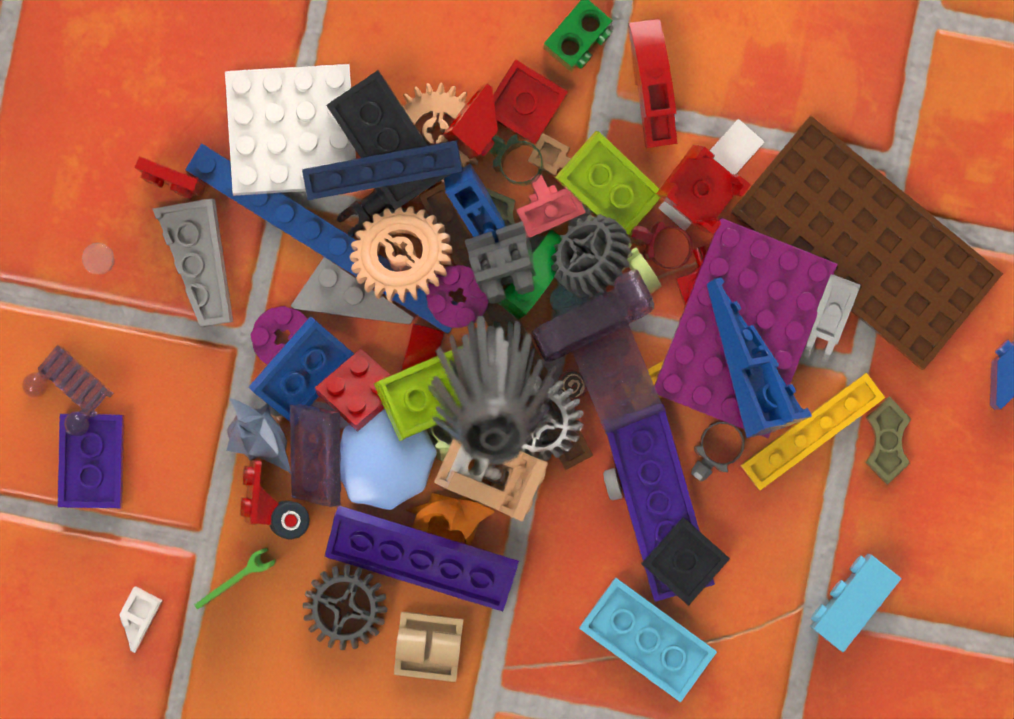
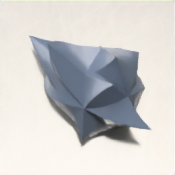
M229 398L236 411V416L227 428L229 442L226 451L242 453L249 460L255 458L263 459L291 473L286 455L287 440L284 432L271 416L269 405L266 404L260 409H253L242 402Z

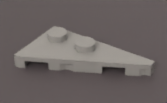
M325 257L291 305L296 310L400 324H411L415 319L393 303H390L383 296L377 299L374 290L367 293L364 283L359 284L355 277Z

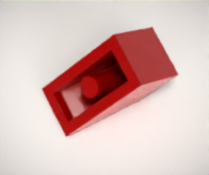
M488 83L477 89L442 135L449 142L457 140L459 150L469 159L479 155L485 156L495 144L492 138L498 132L493 89Z

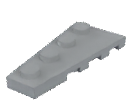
M211 198L152 209L162 227V234L166 244L169 245L173 254L177 271L182 276L186 286L185 291L200 327L233 322L215 199Z

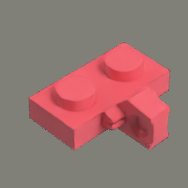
M541 173L529 178L535 192L529 196L531 203L516 210L521 222L523 221L528 238L586 213L582 203L566 188L557 191L555 185L547 188Z

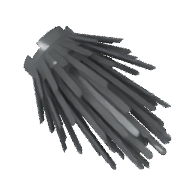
M483 316L477 318V328L475 327V329L474 322L471 321L468 324L469 337L468 334L462 337L463 347L458 349L454 336H450V345L455 361L450 360V366L440 347L437 349V355L461 404L460 408L439 377L435 375L432 379L433 386L428 385L430 392L443 407L436 406L437 412L453 427L439 417L432 416V419L454 435L451 437L462 444L464 451L469 457L474 459L476 456L489 460V464H503L515 459L520 455V449L523 445L534 437L532 435L546 425L553 417H546L540 421L550 408V406L544 408L543 406L546 404L545 401L549 396L548 392L554 385V379L551 378L556 371L555 365L549 370L530 404L526 407L542 369L543 361L541 359L538 360L532 376H530L535 347L530 350L532 336L526 334L521 353L518 352L521 325L517 321L514 326L511 321H508L506 338H504V330L497 321H494L493 326H489L487 331H485V319Z

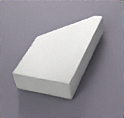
M136 586L132 589L119 614L129 641L130 651L134 653L138 650L163 600Z

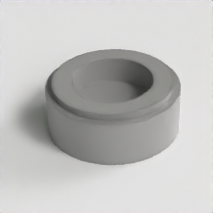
M616 469L605 470L603 476L610 500L614 501L623 498Z

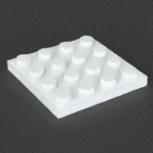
M349 64L225 71L233 196L306 191L302 169L356 159L355 148L326 106V104L351 88Z

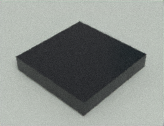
M682 517L641 564L689 606L730 558Z

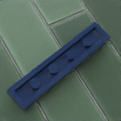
M457 140L302 169L307 200L463 172Z

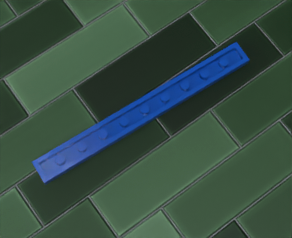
M201 143L186 167V171L357 277L358 273H353L351 269L355 262H352L349 258L350 254L355 252L351 247V243L357 240L349 237L343 231L282 193L233 196L231 161ZM378 254V259L382 266L390 271H394L388 259ZM417 289V300H414L410 292H407L404 303L401 302L398 293H395L394 301L445 333H450L452 328L441 324L434 318L428 308L427 296L423 290ZM452 300V304L457 306L458 303Z

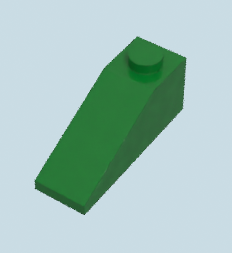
M552 229L533 251V264L536 275L533 276L534 291L518 294L513 282L507 284L504 288L506 299L497 302L518 320L530 311L555 278L556 272L551 269L555 261L551 259V256L557 252L554 245L560 244L562 240L560 235Z

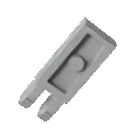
M832 274L830 275L817 309L818 315L802 355L809 357L812 354L815 340L819 337L828 341L821 355V362L828 364L835 344L838 345L860 284Z

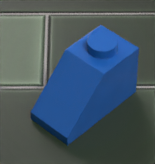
M1009 340L996 349L995 353L998 356L991 361L990 406L994 410H1001L1014 397V341L1011 343Z

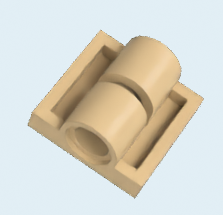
M402 611L397 638L394 675L456 682L463 619Z

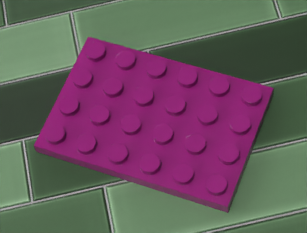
M720 218L721 225L712 237L651 393L744 429L707 283L715 278H722L724 280L722 284L724 291L732 302L738 301L742 307L738 311L747 326L753 325L778 362V373L786 385H789L818 315L817 309L830 275L834 274L837 263ZM768 433V434H765V435H760V436H763V437L769 439V436H770L771 433Z

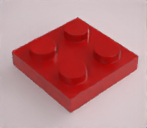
M515 59L493 94L496 121L531 144L536 145L567 96L568 91Z
M140 156L134 167L142 173L140 178L160 188H163L164 183L171 185L170 190L188 199H192L193 194L202 197L206 187L196 178Z
M360 349L319 383L315 390L318 396L358 432L385 409L374 383L391 375L366 352Z

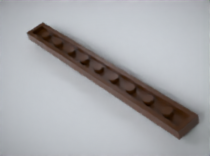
M443 182L419 195V198L428 215L436 216V224L441 223L445 226L443 233L450 236V242L446 244L452 247L453 252L450 256L455 265L472 268L465 240L473 238V235L447 196ZM489 302L483 317L488 326H493L494 321L499 322L504 330V338L507 337L508 321H511L513 326L516 321L520 323L518 352L521 353L525 335L528 334L521 320L516 319L498 303L490 304ZM532 341L530 345V350H532L535 347ZM536 348L530 376H532L538 360L541 359ZM544 363L539 373L542 382L548 374ZM530 395L528 399L529 403L533 399L534 395ZM552 401L554 410L562 414L558 405ZM563 428L548 429L547 436L549 440L554 441L558 439ZM580 430L576 431L580 436L579 440L576 442L571 441L573 447L569 451L563 450V455L559 457L565 470L593 456Z

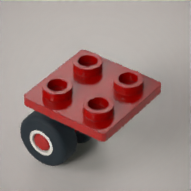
M250 460V465L244 466L243 485L248 486L247 498H241L240 516L245 517V522L250 525H269L276 535L284 539L292 540L301 537L309 526L307 510L301 504L286 500L277 503L260 486L261 461Z

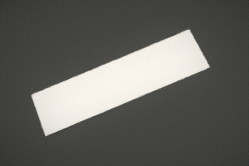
M738 119L710 151L715 155L713 159L730 173L736 174L762 146L764 141ZM665 201L659 206V209L683 230H686L692 224Z

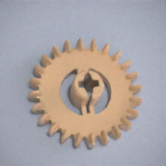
M427 83L425 94H422L418 87H415L414 99L407 94L403 95L406 105L402 106L415 125L422 116L433 112V117L427 120L422 128V136L428 145H434L432 135L428 134V131L434 130L437 114L439 115L438 124L440 131L444 133L449 127L447 122L443 120L444 113L455 119L466 105L464 103L467 97L466 92L455 97L456 87L452 86L448 93H444L443 83L439 84L436 92H433L431 85ZM439 135L438 140H436V144L449 142L442 135ZM459 150L462 168L467 166L468 162L474 165L478 164L476 158L469 159Z
M413 206L408 207L406 212H403L402 208L399 207L395 210V213H391L386 208L384 209L383 217L374 214L373 223L368 221L363 223L366 231L360 230L355 233L360 241L351 243V247L355 252H352L349 258L352 262H355L351 269L353 273H358L356 277L359 284L365 282L364 288L367 293L371 292L375 287V296L377 299H380L386 291V296L390 303L393 301L395 293H398L401 302L404 303L407 292H410L414 300H417V289L420 288L429 295L428 282L437 287L439 286L436 274L444 277L447 276V272L441 264L451 265V259L445 254H452L453 250L450 245L446 244L450 242V236L443 233L445 231L443 224H436V216L431 215L426 218L427 214L424 209L419 210L415 214ZM404 233L418 238L423 246L421 259L417 258L413 244L408 238L401 236L392 238L391 236ZM381 245L386 248L388 261L394 271L384 268L379 262L378 254Z

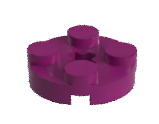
M461 265L445 267L446 277L436 274L439 286L437 287L432 283L428 285L429 295L426 294L428 308L434 318L447 327H467L471 321L475 323L479 316L485 314L489 300L485 293L480 290L472 268ZM458 288L464 290L463 295L467 299L465 303L459 302L457 306L453 305V299L449 294L451 291L456 292Z
M285 306L271 308L261 314L251 332L253 349L259 359L268 365L285 346L283 343L279 345L275 343L277 339L275 333L278 330L282 332L288 330L291 333L288 336L290 340L308 320L307 317L300 311Z

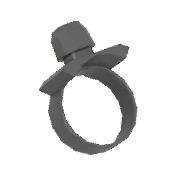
M717 422L707 427L701 436L700 446L694 447L695 452L703 459L701 461L697 460L691 474L702 482L713 473L711 471L713 467L718 471L728 472L727 465L734 463L744 450L745 441L742 432L735 425L727 422ZM717 424H728L734 427L742 441L738 456L727 463H716L705 454L703 448V438L707 430Z

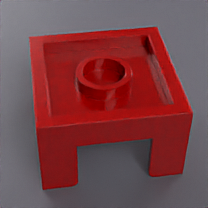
M693 145L656 194L702 232L714 235L721 225L717 217L733 196L742 197L751 184L740 175L732 174L713 159L715 155L705 146Z

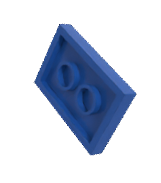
M310 316L251 383L249 388L294 425L319 397L315 387L354 355V353Z

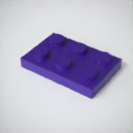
M60 414L58 507L122 508L124 415Z

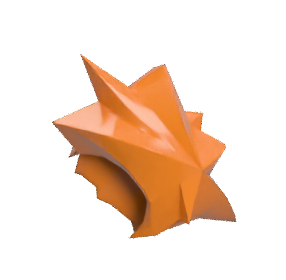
M435 493L431 494L428 503L406 509V511L416 514L412 528L469 545L475 538L479 522L495 513L491 508L477 503L468 497L462 496L460 499H454Z

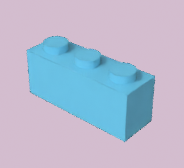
M868 553L865 557L860 555L853 562L849 569L852 574L845 582L840 580L830 592L833 598L826 606L821 604L810 618L814 621L810 627L842 652L846 650L902 579Z

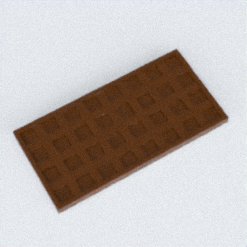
M811 115L731 211L733 215L753 231L837 263L833 275L860 284L851 312L921 370L928 366L1003 275L1002 272Z

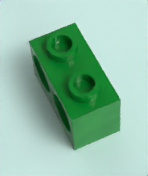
M581 0L544 42L543 49L570 72L576 66L582 69L593 56L589 51L594 45L598 43L602 46L613 31L609 28L613 20L591 1ZM586 18H594L598 22L599 28L596 31L588 32L583 29L581 23ZM573 41L578 45L579 51L575 55H566L561 49L563 43Z

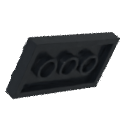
M379 70L326 104L360 158L428 146ZM448 175L380 188L396 210Z

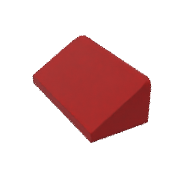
M413 323L401 371L438 356L437 349L441 346L444 332Z

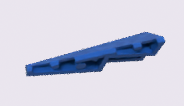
M715 278L707 283L747 438L765 435L812 417L809 409H802L793 394L796 392L792 384L786 385L778 373L777 367L779 364L753 325L747 326L738 311L742 307L738 301L732 302L722 286L724 280L722 278Z

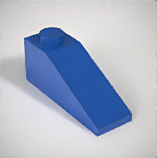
M471 163L463 167V172L453 173L445 177V192L473 237L492 232L495 243L499 242L496 230L506 227V224Z

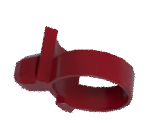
M663 221L655 223L652 226L651 232H649L648 228L635 226L629 235L631 242L639 246L646 245L643 258L645 260L652 259L661 268H680L692 256L693 244L689 234L680 227H665ZM666 228H675L681 231L689 244L686 259L675 267H665L655 259L653 250L654 239L661 230Z

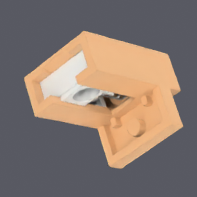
M453 439L434 483L523 521L525 515L532 508L534 494L538 485L544 480L545 469L548 463L520 451V455L515 459L500 464L497 468H495V465L490 466L489 460L475 456L474 466L468 470V464L472 458L466 454L462 444ZM482 478L492 481L491 486L481 482Z

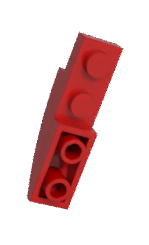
M660 19L628 23L635 85H638L645 147L652 148L678 144L674 116L677 112L673 83Z

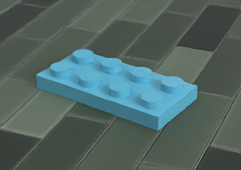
M616 577L579 626V629L679 702L683 700L717 653L715 649Z

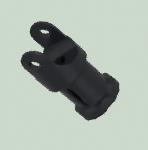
M380 187L374 188V191L360 202L356 200L337 216V221L343 222L351 215H358V224L348 232L349 237H354L357 231L365 229L363 226L365 221L373 223L374 214L379 215L384 209H391L393 206Z

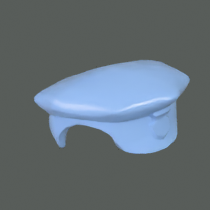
M383 409L358 432L350 424L344 428L334 461V469L342 481L351 502L392 510L425 489L437 452L427 430L399 441L386 410Z

